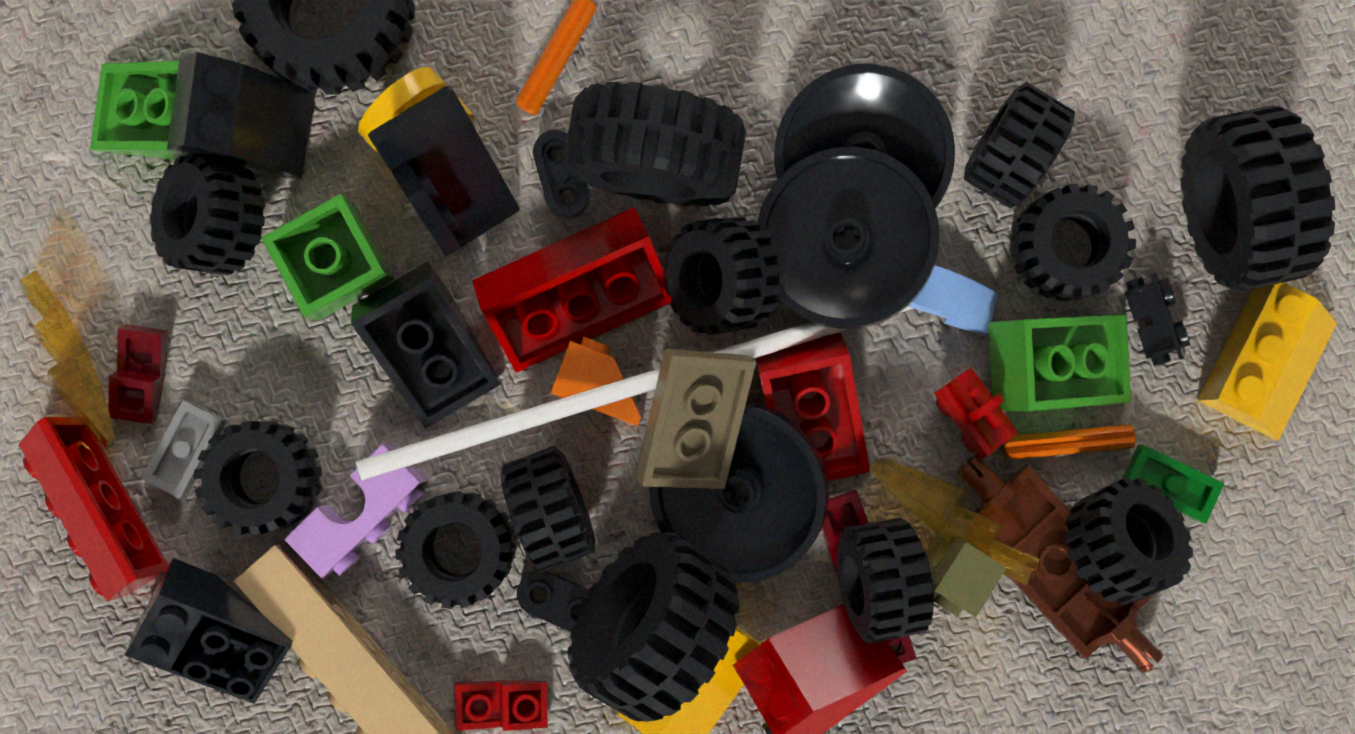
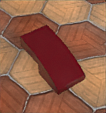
M124 324L117 329V371L109 376L108 418L153 424L156 421L165 377L169 330Z

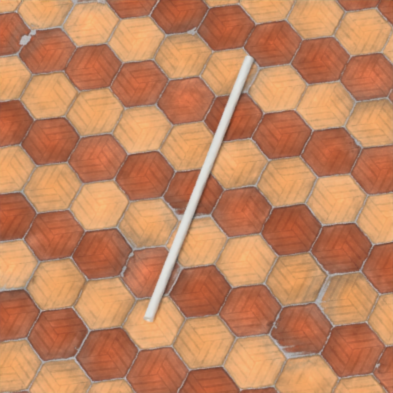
M906 307L901 312H905L914 308ZM809 322L714 351V353L749 355L754 359L847 329L828 328ZM660 368L356 461L355 465L361 481L654 390L656 389Z

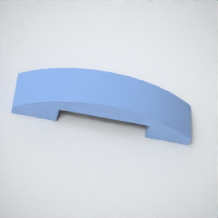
M935 265L924 289L908 307L945 318L944 324L986 336L989 332L988 322L992 320L998 293L972 279Z

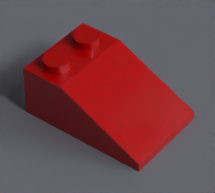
M841 332L755 358L765 406L786 416L805 432L819 452L828 481L871 472L850 354Z
M844 604L768 638L733 664L734 669L773 734H823L907 672V669L887 640L874 643H866L862 640L853 627Z

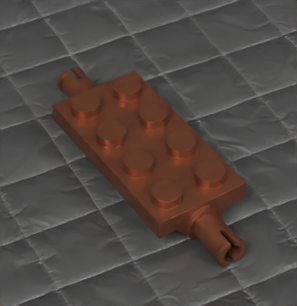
M977 453L967 459L966 462L969 465L965 466L962 464L956 473L981 497L982 502L981 506L960 524L962 528L989 557L1007 568L1004 573L1082 657L1087 659L1104 644H1116L1137 666L1141 673L1152 669L1154 665L1148 659L1152 658L1158 663L1162 659L1163 653L1136 627L1138 621L1135 619L1138 610L1151 597L1149 596L1128 604H1119L1117 600L1110 602L1103 599L1101 591L1094 593L1088 588V581L1085 578L1080 579L1076 573L1078 568L1075 562H1070L1067 554L1070 551V547L1065 543L1064 533L1068 532L1069 529L1065 526L1066 517L1072 513L1029 465H1024L1008 481L1002 482L987 464L981 460Z

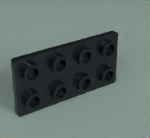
M451 86L443 87L369 132L368 137L445 256L453 253L520 210Z

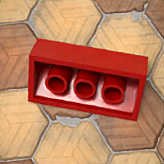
M634 207L472 280L481 311L516 373L566 351L570 341L581 344L583 337L592 339L672 302L671 296H667L665 290L667 278L664 277V271L650 237Z
M44 417L37 421L18 444L25 456L23 464L28 473L37 479L46 493L45 503L50 512L62 521L68 532L67 542L71 550L77 556L82 557L89 569V581L93 589L99 595L104 596L108 602L124 597L164 574L169 565L86 418Z

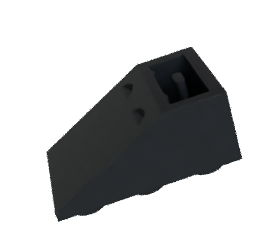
M173 558L141 614L124 656L255 704L291 648L293 641L220 577Z

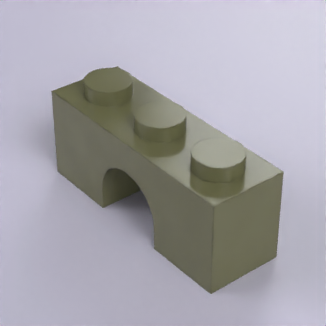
M941 531L937 532L925 551L933 579L934 602L957 617L962 609L976 617L1007 569L968 542L958 538L954 539Z

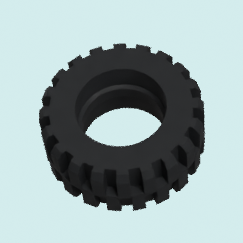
M234 0L232 3L234 17L241 23L238 30L244 41L253 48V53L285 81L294 82L296 85L313 93L320 88L327 95L340 94L341 86H347L354 92L365 88L363 80L369 76H372L376 82L387 73L382 67L389 60L394 64L398 63L403 55L398 46L401 41L405 43L410 42L413 29L409 25L408 20L415 18V4L412 0H362L361 8L356 18L346 29L329 38L311 40L299 37L291 29L289 11L292 0Z
M606 82L605 85L596 83L588 88L585 87L575 97L563 160L568 173L575 176L577 180L587 182L590 186L598 189L609 190L611 193L623 194L640 200L646 199L657 203H673L682 206L720 205L723 202H727L736 193L746 129L741 117L733 113L731 108L725 105L720 106L715 100L707 97L701 98L691 92L676 91L660 85L648 86L636 82H628V84Z
M1266 106L1209 118L1195 128L1184 147L1186 154L1182 157L1181 168L1183 169V177L1180 178L1181 190H1183L1184 195L1182 205L1188 219L1187 228L1189 235L1193 237L1195 242L1194 249L1198 257L1203 259L1206 271L1214 275V280L1236 291H1245L1306 278L1323 263V258L1329 253L1331 247L1329 238L1334 234L1335 222L1332 220V211L1335 210V197L1331 196L1329 183H1332L1330 170H1326L1324 165V152L1321 145L1315 143L1313 139L1315 134L1308 125L1302 124V118L1296 113L1280 106Z
M657 532L635 540L632 547H625L618 553V558L605 567L601 578L597 583L594 582L588 591L589 596L585 604L580 606L577 613V623L575 626H572L570 634L572 645L568 647L569 668L578 687L629 719L637 722L663 719V716L675 714L681 710V704L684 702L690 703L699 694L698 689L704 682L709 683L716 673L714 668L720 659L724 660L729 649L727 643L730 636L735 634L737 627L735 615L739 613L740 604L734 578L724 565L676 533Z

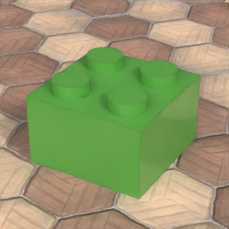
M342 194L261 237L305 318L320 321L395 279L355 204Z

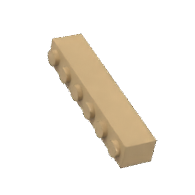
M287 542L275 544L234 580L241 589L239 595L256 610H259L264 617L293 641L291 648L300 657L297 660L300 668L310 678H318L329 691L327 697L331 704L341 713L347 712L358 724L356 727L358 734H455L325 583Z

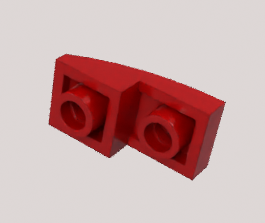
M534 680L454 682L455 730L501 727L503 731L548 728L547 682Z

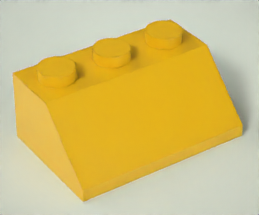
M1285 282L1252 289L1197 401L1273 440H1279L1337 325L1336 321L1317 298Z
M737 626L734 636H730L727 646L729 649L724 660L720 659L714 668L716 673L709 683L704 682L698 689L699 694L690 703L684 702L681 704V710L675 714L648 722L631 720L617 712V715L642 734H709L744 685L733 664L759 646L761 642Z

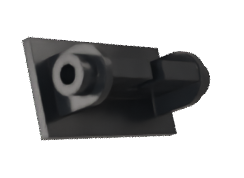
M1157 272L1150 274L1153 281L1151 284L1145 285L1143 277L1125 282L1128 291L1124 292L1134 321L1149 316L1152 318V325L1137 329L1145 357L1146 359L1151 358L1153 366L1171 361L1169 353L1173 351L1177 352L1179 360L1185 357L1183 348L1191 346L1183 320L1174 322L1169 305L1176 304L1168 278L1160 280Z

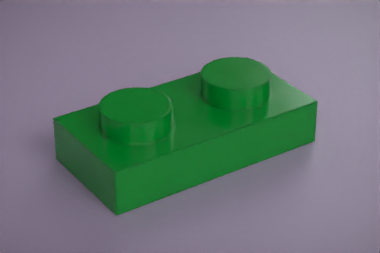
M1137 445L1122 479L1130 478L1132 481L1137 478L1145 480L1148 486L1154 484L1161 489L1164 497L1169 496L1172 499L1177 512L1181 511L1182 515L1204 524L1207 523L1225 484L1145 445Z

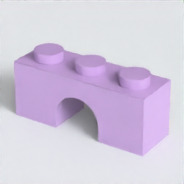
M392 443L381 444L369 457L389 452L396 448ZM413 465L362 481L356 469L350 477L361 487L365 496L363 512L356 520L349 521L341 518L329 505L317 507L284 540L321 578L334 572L341 576L360 558L355 553L356 550L367 540L374 544L392 527L387 520L399 509L406 513L424 496L419 489L427 480Z

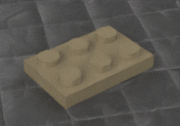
M664 349L635 477L641 486L725 489L756 365L755 360L749 355Z

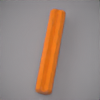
M573 0L516 99V104L521 110L531 115L538 114L596 12V3L592 0Z
M1116 425L1019 434L1002 445L1004 458L1012 460L1130 449L1135 447L1136 444L1135 430L1132 425Z

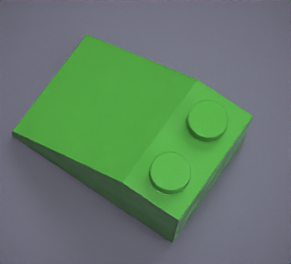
M179 61L103 63L101 65L90 150L175 160L180 156L186 157L187 154L167 150Z
M1127 315L988 322L992 396L999 392L1003 396L1005 401L999 405L1002 411H1039L1131 402Z

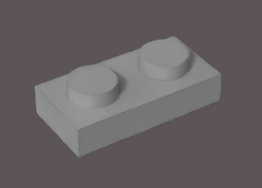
M182 400L140 479L178 499H186L196 481L194 479V470L202 468L204 462L198 460L201 450H210L212 448L208 441L214 435H220L227 419L190 400Z

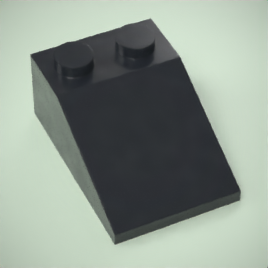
M195 52L179 59L167 150L183 154H194L248 168L302 178L314 93L248 65Z
M429 261L352 305L351 325L425 429L501 385L499 377L456 302Z

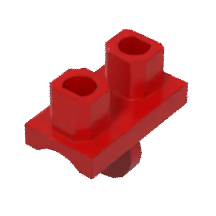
M971 367L934 393L937 397L935 405L943 416L953 419L962 432L961 441L970 453L976 452L981 460L1018 434V431L999 407L1005 401L1000 392L992 396Z

